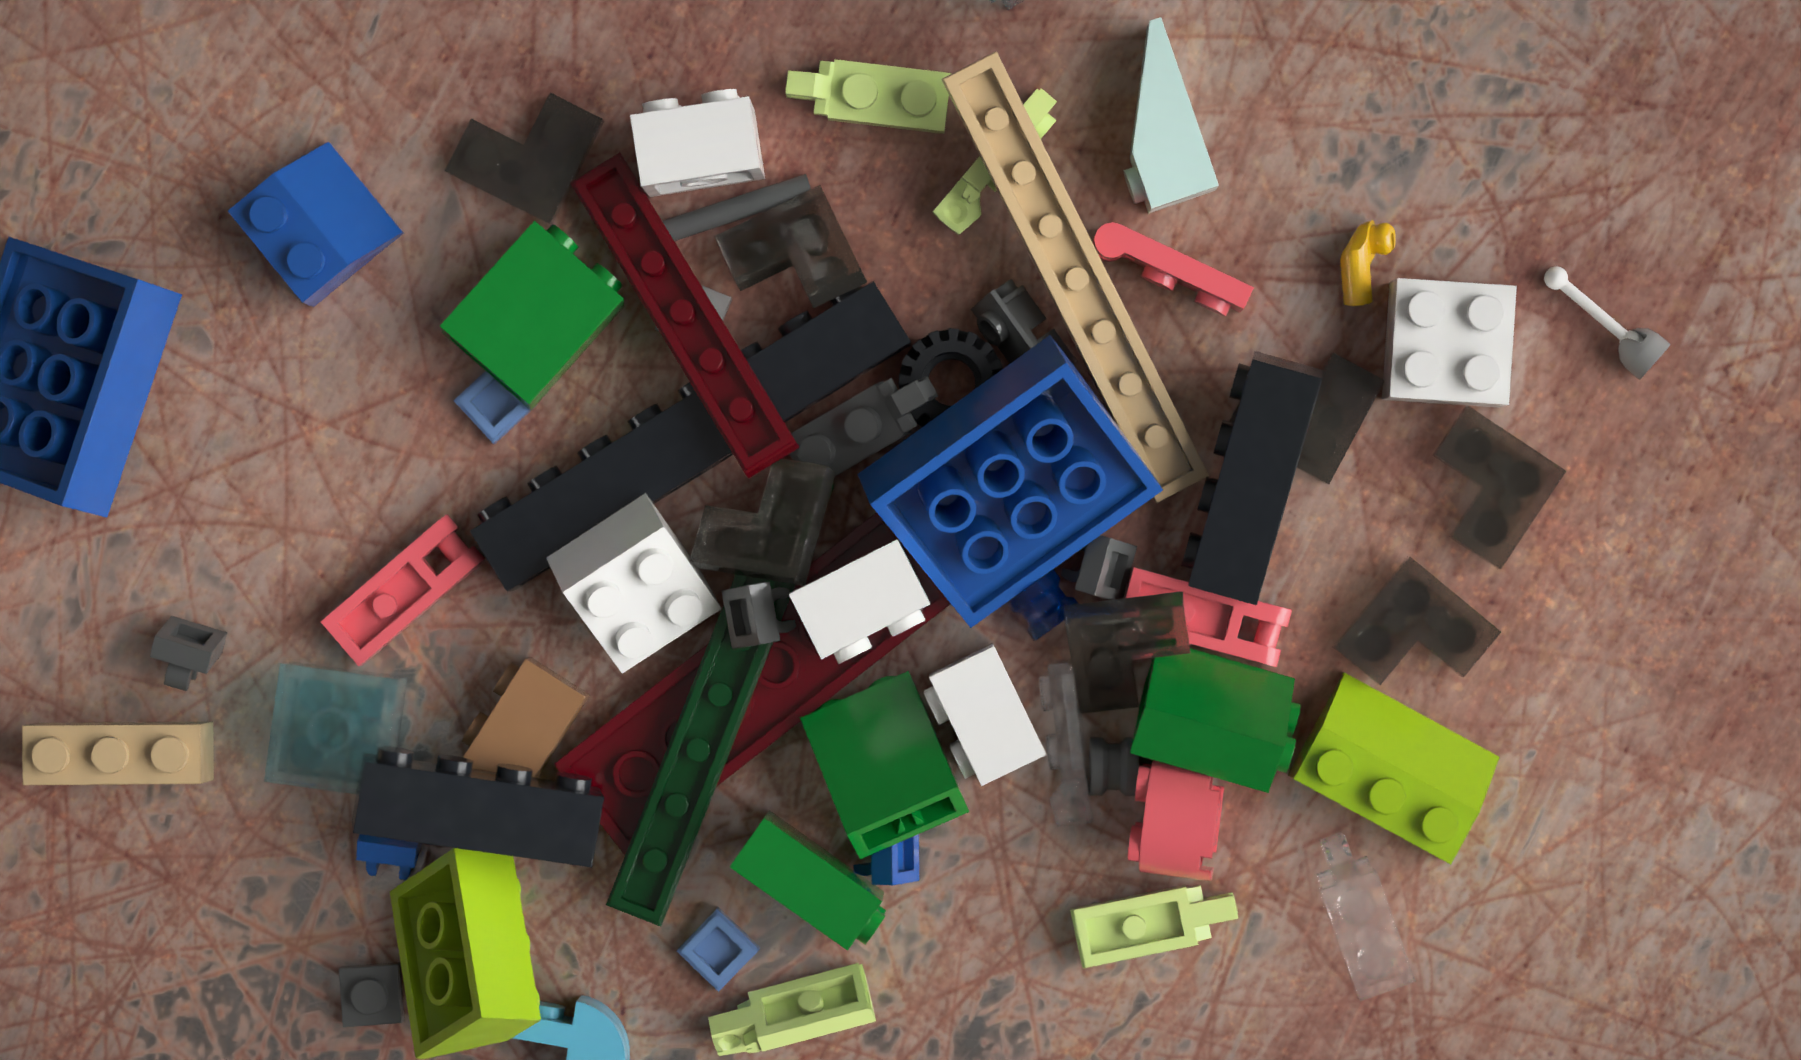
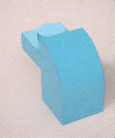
M581 995L576 1001L574 1017L564 1016L565 1007L562 1005L540 1001L541 1021L513 1037V1039L568 1048L566 1060L630 1059L629 1040L620 1019L608 1006L585 995Z

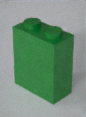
M535 220L440 325L443 335L483 370L489 373L530 411L624 308V298L617 293L623 285L614 275L599 263H596L591 269L588 268L573 254L579 247L565 232L554 224L545 230Z
M1158 639L1142 689L1130 753L1269 793L1276 771L1287 773L1295 749L1296 739L1292 738L1301 709V704L1292 702L1295 678Z
M909 671L897 676L879 678L867 689L844 699L829 700L814 712L800 718L845 832L860 859L969 812L929 714Z
M770 810L730 865V868L847 951L855 939L866 945L886 916L884 915L886 909L880 906L884 895L882 889L872 885L865 877L853 872V869Z

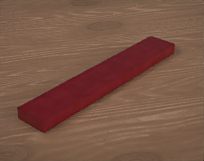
M619 152L570 182L745 475L751 478L800 448L622 154Z

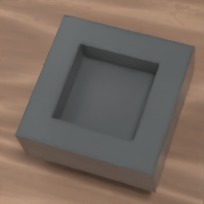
M400 962L352 965L339 968L343 1027L397 1024L405 1021Z

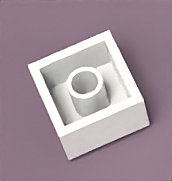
M737 89L717 90L702 94V104L683 107L678 104L677 98L660 99L643 103V113L630 115L640 183L649 197L765 179L755 109L749 96L740 98L737 94Z
M1397 278L1390 282L1382 400L1498 408L1509 405L1517 286Z
M646 493L546 558L563 594L622 674L722 609L704 575Z
M898 539L789 594L821 659L834 654L838 664L870 649L872 645L867 636L885 627H888L893 637L925 621L920 609L930 605V601Z
M993 643L929 674L933 686L924 690V695L938 724L940 725L950 720L956 732L958 740L950 743V749L965 779L976 774L981 786L1047 755Z

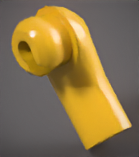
M1371 220L1359 225L1342 252L1340 267L1344 305L1361 306L1373 302L1370 264L1376 254L1387 255L1395 248V230L1389 223L1375 225V222Z

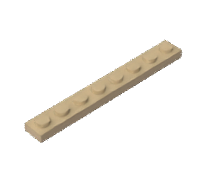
M993 52L942 78L941 80L1112 419L1163 488V491L1152 499L1158 503L1206 478L1209 474L998 53Z

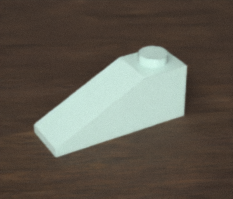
M1161 17L1149 21L1146 30L1130 150L1132 168L1123 170L1134 204L1144 201L1148 214L1213 192L1219 186Z

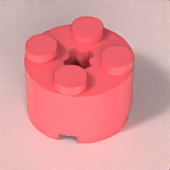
M1153 760L1152 764L1143 763L1142 766H1139L1135 801L1146 803L1143 822H1136L1131 827L1128 860L1139 862L1140 872L1211 881L1214 867L1202 866L1203 858L1212 859L1213 853H1216L1224 787L1213 785V777L1156 760Z

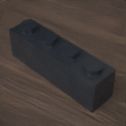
M1254 351L1250 366L1238 364L1229 398L1240 400L1234 423L1222 420L1213 454L1224 457L1218 479L1206 477L1197 508L1198 511L1208 513L1202 535L1190 533L1181 564L1182 567L1192 569L1188 586L1257 605L1322 382V369Z
M378 746L377 754L363 752L352 817L353 833L592 868L604 801L600 788L591 786L592 778L566 772L556 773L555 781L533 778L532 769L513 764H497L496 772L472 769L473 760L453 755H438L437 763L413 760V751L392 746Z

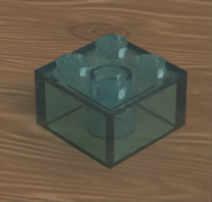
M292 661L280 663L264 782L356 794L363 752L377 754L378 746L398 747L408 677Z

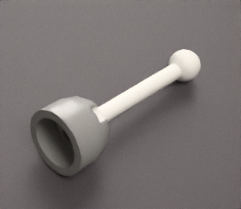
M1554 266L1546 271L1544 281L1549 288L1562 290L1620 340L1618 348L1619 359L1624 367L1637 379L1640 380L1671 345L1661 335L1649 328H1636L1627 331L1570 283L1567 272L1563 268Z

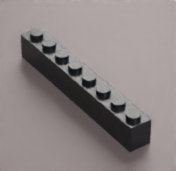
M857 279L837 290L828 297L832 307L815 318H812L807 310L790 319L778 328L782 338L765 349H762L757 341L741 350L785 423L911 345L910 339L874 281L862 287ZM690 382L678 390L682 398L681 401L663 412L658 404L650 406L627 421L632 431L612 443L608 435L600 437L577 452L582 462L563 474L558 466H554L528 482L527 485L532 493L513 505L506 496L477 514L482 524L470 532L507 592L518 589L550 569L551 567L546 559L548 556L646 493L652 503L655 504L733 456L732 451Z

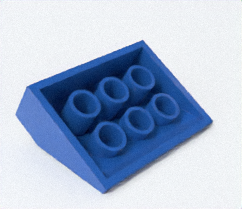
M8 237L0 260L1 484L63 507L108 517L182 294Z
M1051 335L857 474L870 505L970 628L1163 491L1157 479Z

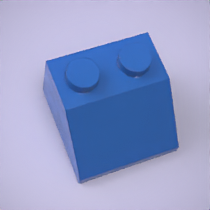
M330 142L323 144L274 172L228 210L229 214L301 302L315 307L404 234Z

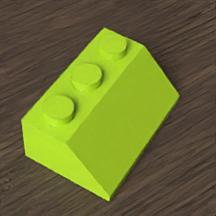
M1343 672L1291 767L1288 776L1451 865L1480 813L1500 757Z
M453 848L389 891L415 1059H428L508 1041L541 1021L539 1010L540 998L535 987L530 957V939L525 928L520 898L521 886L516 875L513 856Z

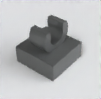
M1100 535L1081 549L1085 554L1080 570L1075 571L1062 568L1061 576L1068 581L1076 583L1075 590L1122 603L1137 546Z
M770 582L722 590L732 649L780 641V633L789 632L796 627L795 620L778 621L776 619L774 601L790 597V590L788 588L777 587L771 589Z
M171 616L155 635L150 654L151 658L169 663L164 685L187 691L190 680H196L198 672L207 674L222 655L227 632Z

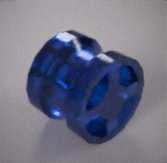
M1054 569L1007 602L1013 613L1022 614L1028 622L1027 632L1033 641L1045 635L1081 608L1075 597L1066 596L1059 586L1061 578Z

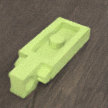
M834 59V62L820 61L818 73L788 70L785 94L787 98L815 101L814 114L828 116L830 121L944 134L949 94L941 79L951 73Z
M1042 88L1040 90L1036 89L1023 104L1040 139L1056 122V119L1048 112L1057 102ZM980 156L932 212L943 224L958 235L981 216L980 192L985 186H989L994 192L997 191Z
M1186 885L1070 908L1082 968L1198 945V941L1212 938L1209 924L1238 919L1233 892L1203 898L1201 885L1187 888Z
M859 963L748 992L749 1000L737 1005V1010L708 1017L712 1041L719 1056L741 1052H763L876 1022L863 965Z

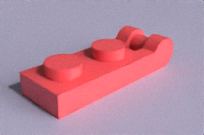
M1111 222L1102 225L1093 238L1092 243L1102 261L1114 262L1123 257L1144 267L1141 277L1169 291H1173L1176 283L1198 293L1194 300L1195 303L1222 316H1226L1230 308L1240 313L1245 308L1254 287L1118 223Z
M448 514L433 524L321 621L323 626L358 666H363L486 560L475 546L468 548L455 533L459 527ZM436 548L451 563L440 574H437L424 559Z
M1135 567L1132 568L1117 624L1277 667L1281 650L1276 649L1281 627H1288L1292 610L1258 601L1257 605L1190 587L1187 581ZM1243 615L1259 620L1253 642L1237 638Z

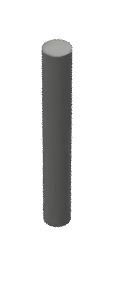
M803 174L663 220V223L674 241L811 197L813 193L807 175Z

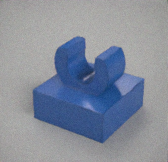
M359 834L356 860L366 861V870L371 876H376L380 863L399 866V879L407 880L411 869L416 866L423 843Z
M919 834L872 854L870 863L853 865V872L861 876L871 875L872 885L893 886L919 881Z

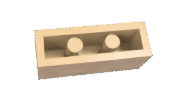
M213 721L70 722L23 725V785L202 784L214 780Z

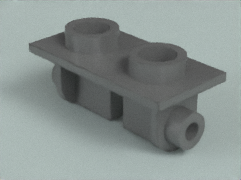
M1012 279L996 290L994 289L971 308V311L977 318V325L983 337L990 344L997 346L1009 363H1012L1049 335L1052 336L1073 365L1078 362L1054 328L1037 340L1031 330L1047 318L1026 291V288L1023 285L1018 288Z

